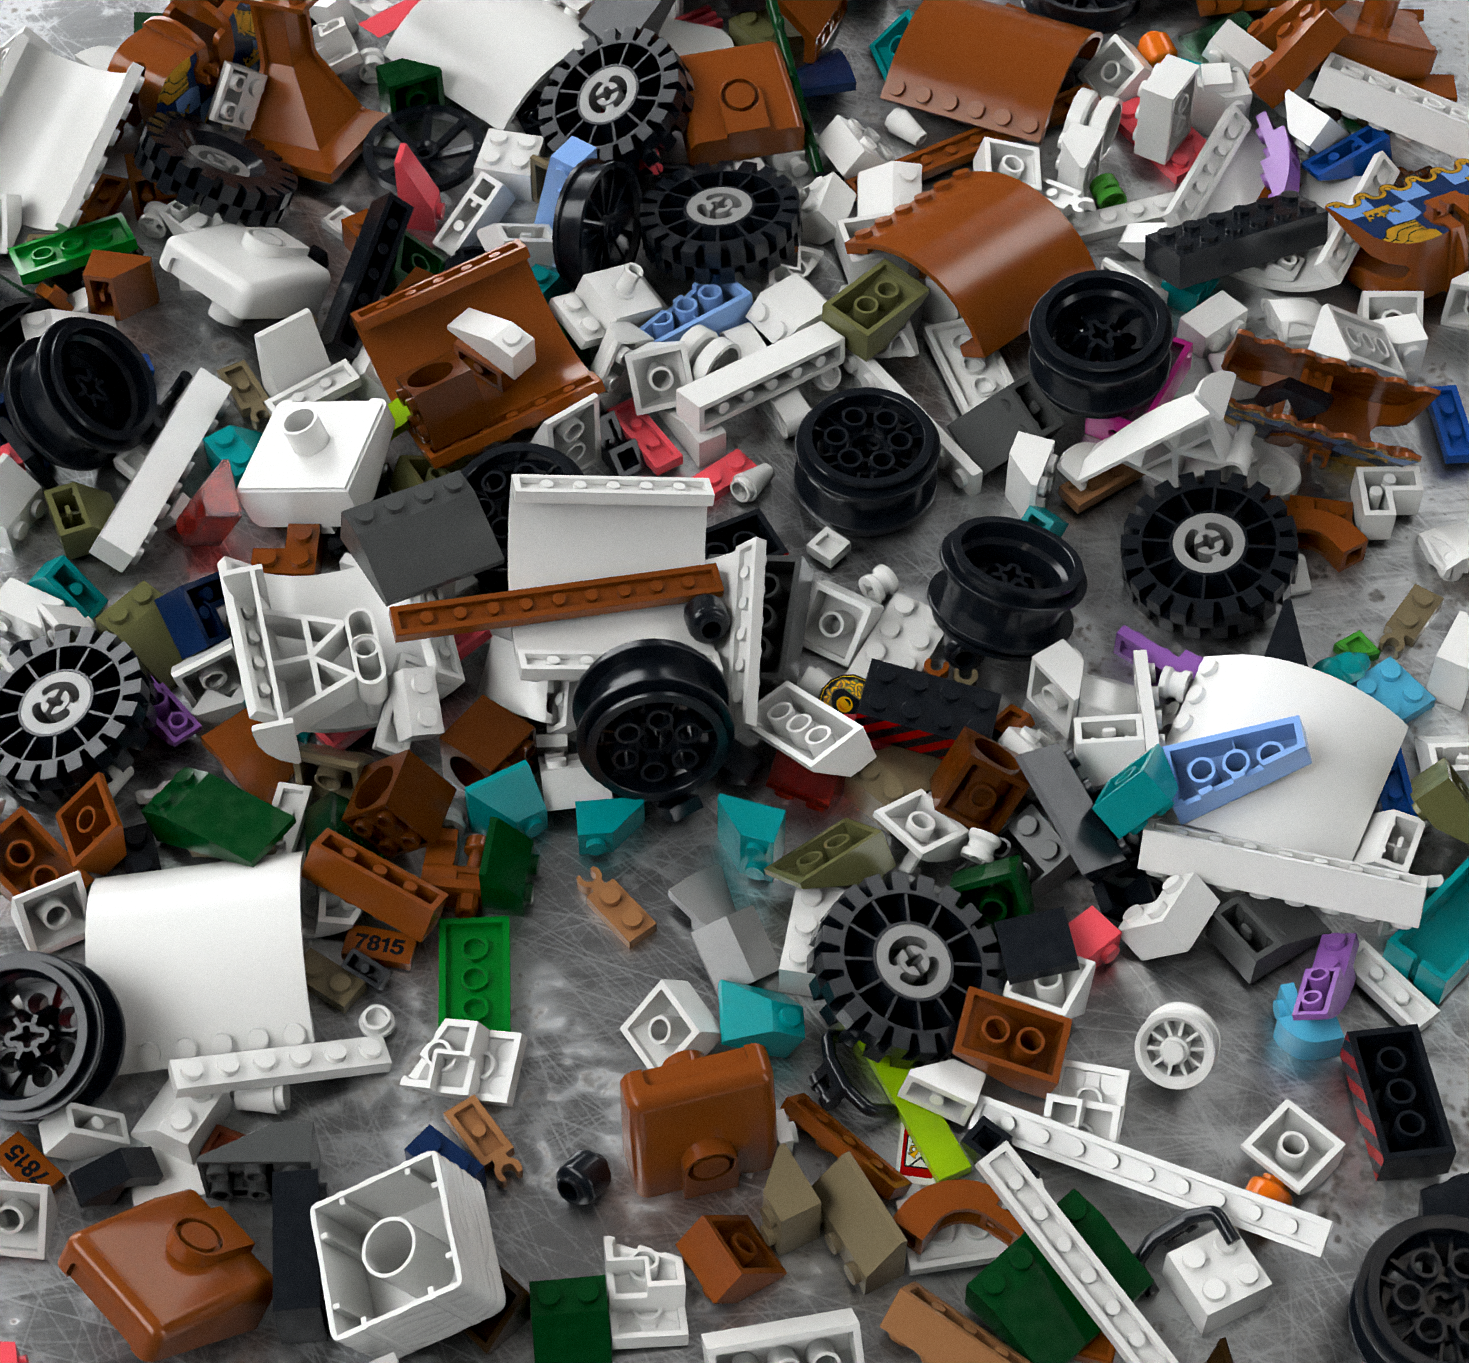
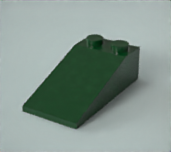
M186 766L177 772L174 778L159 793L155 794L152 800L141 810L157 841L252 868L297 822L294 816L209 772Z

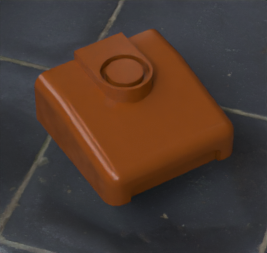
M1346 0L1347 2L1335 12V17L1350 32L1331 52L1397 79H1424L1431 73L1438 51L1427 38L1419 24L1420 20L1417 15L1398 9L1401 0H1364V2ZM1328 56L1317 66V68L1313 72L1320 73V70Z
M766 41L680 56L690 70L688 73L693 78L695 89L690 92L695 98L693 110L683 112L689 119V122L684 132H681L690 165L694 166L705 162L715 165L719 161H739L803 150L805 128L784 57L776 42Z
M751 1043L743 1045L742 1048L704 1056L698 1050H684L669 1056L661 1067L643 1071L641 1069L631 1071L620 1080L623 1151L634 1190L638 1195L651 1198L682 1190L686 1200L739 1187V1176H742V1173H755L771 1168L777 1151L778 1135L774 1072L764 1045Z
M192 1189L153 1198L73 1233L58 1259V1266L61 1271L76 1282L131 1345L130 1349L136 1357L145 1362H156L257 1329L273 1299V1275L251 1252L256 1243L222 1206L210 1208L199 1194Z

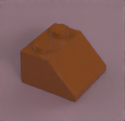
M98 772L55 813L73 867L105 876L127 853L122 822L104 773Z
M702 1215L675 1244L683 1256L684 1264L693 1271L703 1286V1293L714 1304L739 1303L782 1279L787 1274L748 1215Z

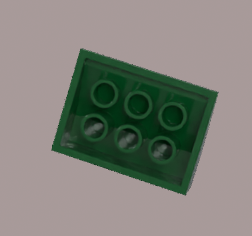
M1075 1188L1057 1203V1206L1133 1303L1154 1284L1153 1278L1103 1214ZM1026 1232L966 1285L965 1304L1010 1348L1032 1363H1069L1102 1332Z

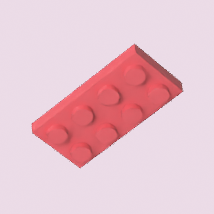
M1138 96L1123 102L1122 116L1118 131L1133 145H1135V141L1132 140V136L1138 120L1135 119V112L1140 103V97ZM1191 126V131L1165 165L1150 161L1177 185L1183 182L1207 140Z

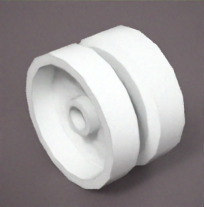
M1082 87L1077 92L1069 108L1063 132H1067L1072 122L1105 131L1101 160H1103L1112 146L1120 124L1123 109L1122 100L1109 95L1100 100L1098 92Z
M698 324L690 328L679 340L686 342L693 381L741 359V349L737 343L725 337H718L715 331Z

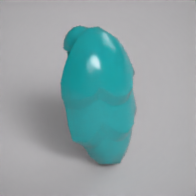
M1343 652L1318 661L1313 665L1312 669L1324 672L1351 684L1365 676L1371 661L1367 653Z

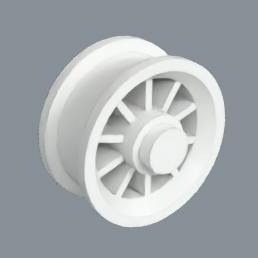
M1171 1002L1155 1009L1138 1031L1135 1040V1056L1143 1073L1154 1083L1176 1090L1187 1089L1200 1083L1210 1072L1219 1056L1221 1048L1220 1033L1211 1016L1198 1006L1186 1002Z

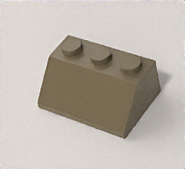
M848 1151L833 1163L812 1185V1188L821 1201L820 1225L826 1233L825 1240L830 1251L834 1255H840L845 1263L844 1271L849 1281L853 1285L858 1284L864 1295L904 1275L908 1240L851 1152Z

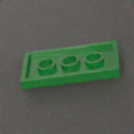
M122 212L67 229L63 233L57 232L7 248L10 259L23 286L38 284L46 278L58 274L66 275L74 269L86 266L93 249L127 254L139 249L136 238Z
M509 916L439 919L438 1028L445 1018L478 1021L489 1030L511 1032Z

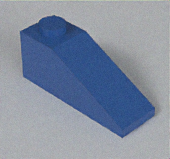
M1367 125L1303 161L1301 166L1318 181L1363 176L1374 154L1383 150L1392 161L1390 136L1384 131Z

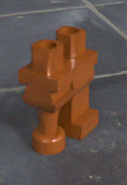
M441 828L435 844L426 847L420 879L449 894L444 906L455 907L457 918L475 917L478 909L483 910L479 870L486 836L473 834L466 838L464 852L469 858L466 866H459L458 862L461 851L459 829Z

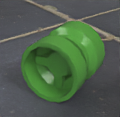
M1112 173L1101 174L1090 183L1089 190L1093 198L1097 200V205L1100 209L1127 202L1123 189L1119 187V183Z

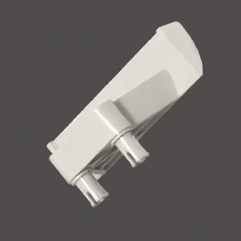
M1221 370L1203 378L1194 392L1157 407L1110 437L1098 443L1082 442L1071 446L1062 453L1056 467L1080 491L1086 489L1089 479L1121 463L1160 482L1168 479L1174 488L1179 487L1178 475L1194 472L1197 482H1204L1205 470H1221V482H1228L1232 472L1247 476L1253 456L1251 442L1255 434V427L1249 422L1241 421L1240 425L1236 424L1233 439H1231L1224 416L1236 374Z
M262 563L222 572L228 591L238 601L257 608L279 719L256 724L251 728L257 745L266 754L281 761L295 764L302 763L296 735L358 698H361L366 703L368 718L373 721H379L384 701L389 695V684L375 618L370 610L366 608L352 609L346 614L344 620L271 610ZM277 636L305 640L308 654L281 659ZM312 641L319 642V643L313 648ZM348 646L354 672L332 663ZM313 678L316 695L291 709L286 685L308 681ZM321 683L329 687L322 691Z

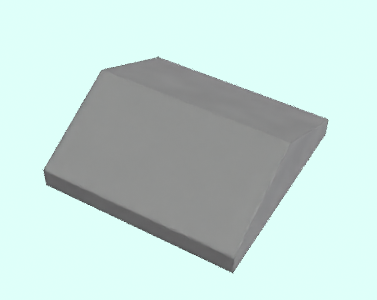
M753 904L689 933L717 996L718 982L721 979L748 985L779 970V960Z

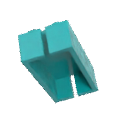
M1469 857L1425 901L1419 928L1412 927L1409 930L1398 929L1387 941L1382 956L1407 980L1409 978L1413 979V985L1437 1005L1469 973Z

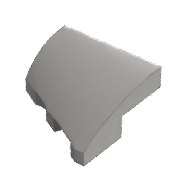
M719 864L701 869L668 889V898L691 919V927L694 930L736 912L723 869Z

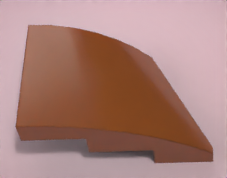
M246 707L201 736L202 745L219 761L223 767L224 774L236 787L272 805L278 783H288L294 777L293 763L276 759L266 754L257 745L251 728L253 725L263 722L250 719Z

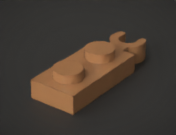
M595 866L590 868L593 881L586 882L581 876L576 877L578 890L588 895L586 896V904L629 949L657 931V923L614 878L605 883L602 872Z
M475 1094L443 1113L445 1122L468 1153L485 1167V1172L492 1168L494 1169L495 1181L499 1187L503 1189L507 1187V1181L503 1175L506 1171L515 1172L519 1179L523 1177L521 1163L517 1159L511 1158V1156L515 1155L513 1145Z

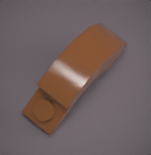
M1295 508L1287 510V516H1293L1297 527L1299 549H1307L1320 554L1338 573L1364 560L1369 539L1346 519L1319 509Z
M965 1179L941 1181L922 1188L908 1198L893 1216V1219L908 1240L907 1247L921 1255L939 1231L955 1224L977 1226L1007 1246H1010L1025 1232L1010 1211L1002 1208L1003 1202L990 1185Z

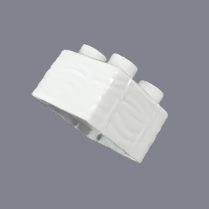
M437 1151L422 1153L401 1163L399 1166L370 1177L356 1186L316 1202L311 1207V1224L320 1265L327 1318L334 1341L375 1359L394 1352L397 1359L491 1318L504 1308L506 1295L483 1187L479 1180L473 1178L465 1170L460 1169L457 1164L450 1162L446 1157L441 1156Z

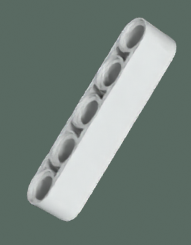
M749 322L720 333V337H725L740 346L741 359L767 347L756 329ZM796 386L760 403L779 433L785 439L796 435L802 419L811 410Z

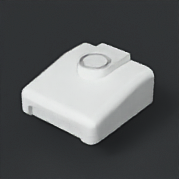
M225 223L174 235L167 240L159 261L162 269L172 273L212 300L208 311L211 318L232 327H241L245 319L288 318L305 308H308L317 317L331 282L329 271L307 257L310 250L308 246L280 228L261 227L259 225L258 227H246L243 223H237V225Z
M370 398V401L296 402V400H285L280 402L274 409L235 491L251 521L261 527H288V524H320L322 534H335L337 528L341 527V511L373 501L395 427V419L386 401L381 398Z

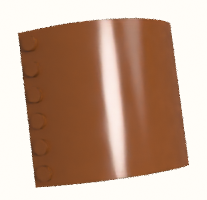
M924 0L916 10L900 40L880 99L1041 146L1050 121L1053 105L1076 57L1090 61L1099 52L1104 35L1098 31L984 0Z
M963 168L953 172V177L935 183L932 190L915 195L914 201L894 208L895 212L891 215L876 219L873 226L856 231L854 233L855 237L844 244L847 254H870L875 250H880L898 256L924 272L952 301L971 332L972 338L960 345L962 356L986 358L1028 330L1029 319L1034 306L1055 284L1071 275L1096 270V267L1088 249L1073 225L1039 191L1005 174L988 171H970L969 168Z
M518 238L350 313L369 359L391 402L398 398L395 391L399 388L396 376L451 350L454 352L453 343L459 338L447 330V325L467 308L512 321L535 338L536 362L504 393L474 375L493 424L438 451L428 442L424 444L418 433L415 434L411 427L407 429L422 455L434 469L450 467L457 459L463 456L478 454L487 445L506 441L513 436V433L524 428L531 429L538 426L542 420L558 414L594 392L598 395L606 391L602 379L586 368L565 337L527 260L531 257L529 250Z

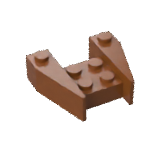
M1288 0L1266 14L1261 20L1257 19L1252 22L1248 27V34L1273 51L1264 61L1255 63L1248 73L1249 88L1272 109L1285 99V93L1288 89L1294 92L1350 32L1335 17V12L1347 2L1346 0Z

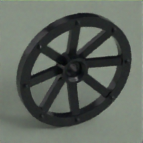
M437 104L415 105L397 110L385 116L371 128L364 140L363 159L370 177L383 188L397 193L394 166L382 170L374 159V156L396 158L398 149L377 146L383 136L390 131L401 143H407L427 173L437 170L446 174L443 177L432 179L441 193L462 184L474 174V165L484 139L476 121L468 114L456 108ZM423 119L422 139L416 142L399 126L409 121ZM433 119L455 123L436 143L431 140ZM463 130H466L473 140V144L443 150ZM470 155L458 169L442 162Z

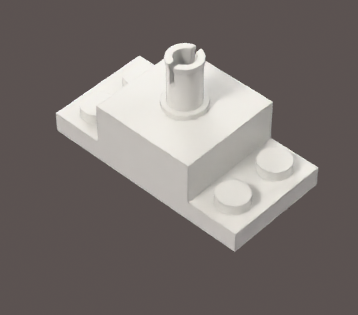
M633 262L585 274L582 276L575 292L552 297L548 303L554 316L581 350L601 345L610 322L629 321L640 328L660 310L669 309L644 278L643 269Z

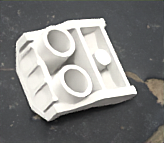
M1311 297L1262 298L1260 308L1267 315L1266 325L1275 334L1277 333L1278 340L1284 342L1287 347L1292 349H1308L1322 308L1319 302Z
M1469 522L1436 527L1417 535V541L1427 561L1437 569L1438 575L1443 580L1454 582L1459 580L1463 573L1469 572Z
M1083 671L1078 717L1138 714L1135 685L1106 677L1089 675L1086 671Z

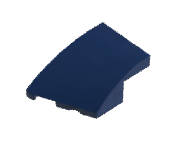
M839 48L821 55L814 64L806 63L796 69L804 97L856 90V79L851 66Z

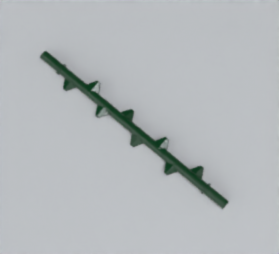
M765 0L776 41L784 57L805 128L804 150L807 151L813 176L815 177V172H824L818 150L819 143H816L812 128L813 122L809 118L784 27L785 20L781 16L778 1Z

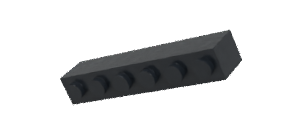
M392 192L371 202L321 330L320 337L329 361L334 364L345 358L347 361H350L358 356L362 341L350 313L379 301L414 207Z

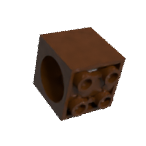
M452 350L395 377L399 388L395 391L402 406H407L411 414L407 416V420L412 431L415 434L418 433L424 444L428 442L436 451L493 424L472 370Z
M483 694L439 737L443 778L465 791V787L525 759L531 768L533 776L538 770L535 727Z
M964 726L929 780L934 809L969 828H978L997 836L1030 787L1028 780L1015 759L1020 754Z
M408 749L364 766L341 820L350 826L355 834L365 838L375 846L380 854L391 859L435 844L457 789Z

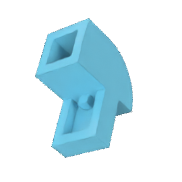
M1294 982L1280 985L1277 998L1273 1000V1011L1277 1019L1273 1038L1277 1045L1287 1054L1301 1060L1314 1061L1339 1056L1345 1037L1337 1017L1325 1020H1293L1292 1013L1298 996Z

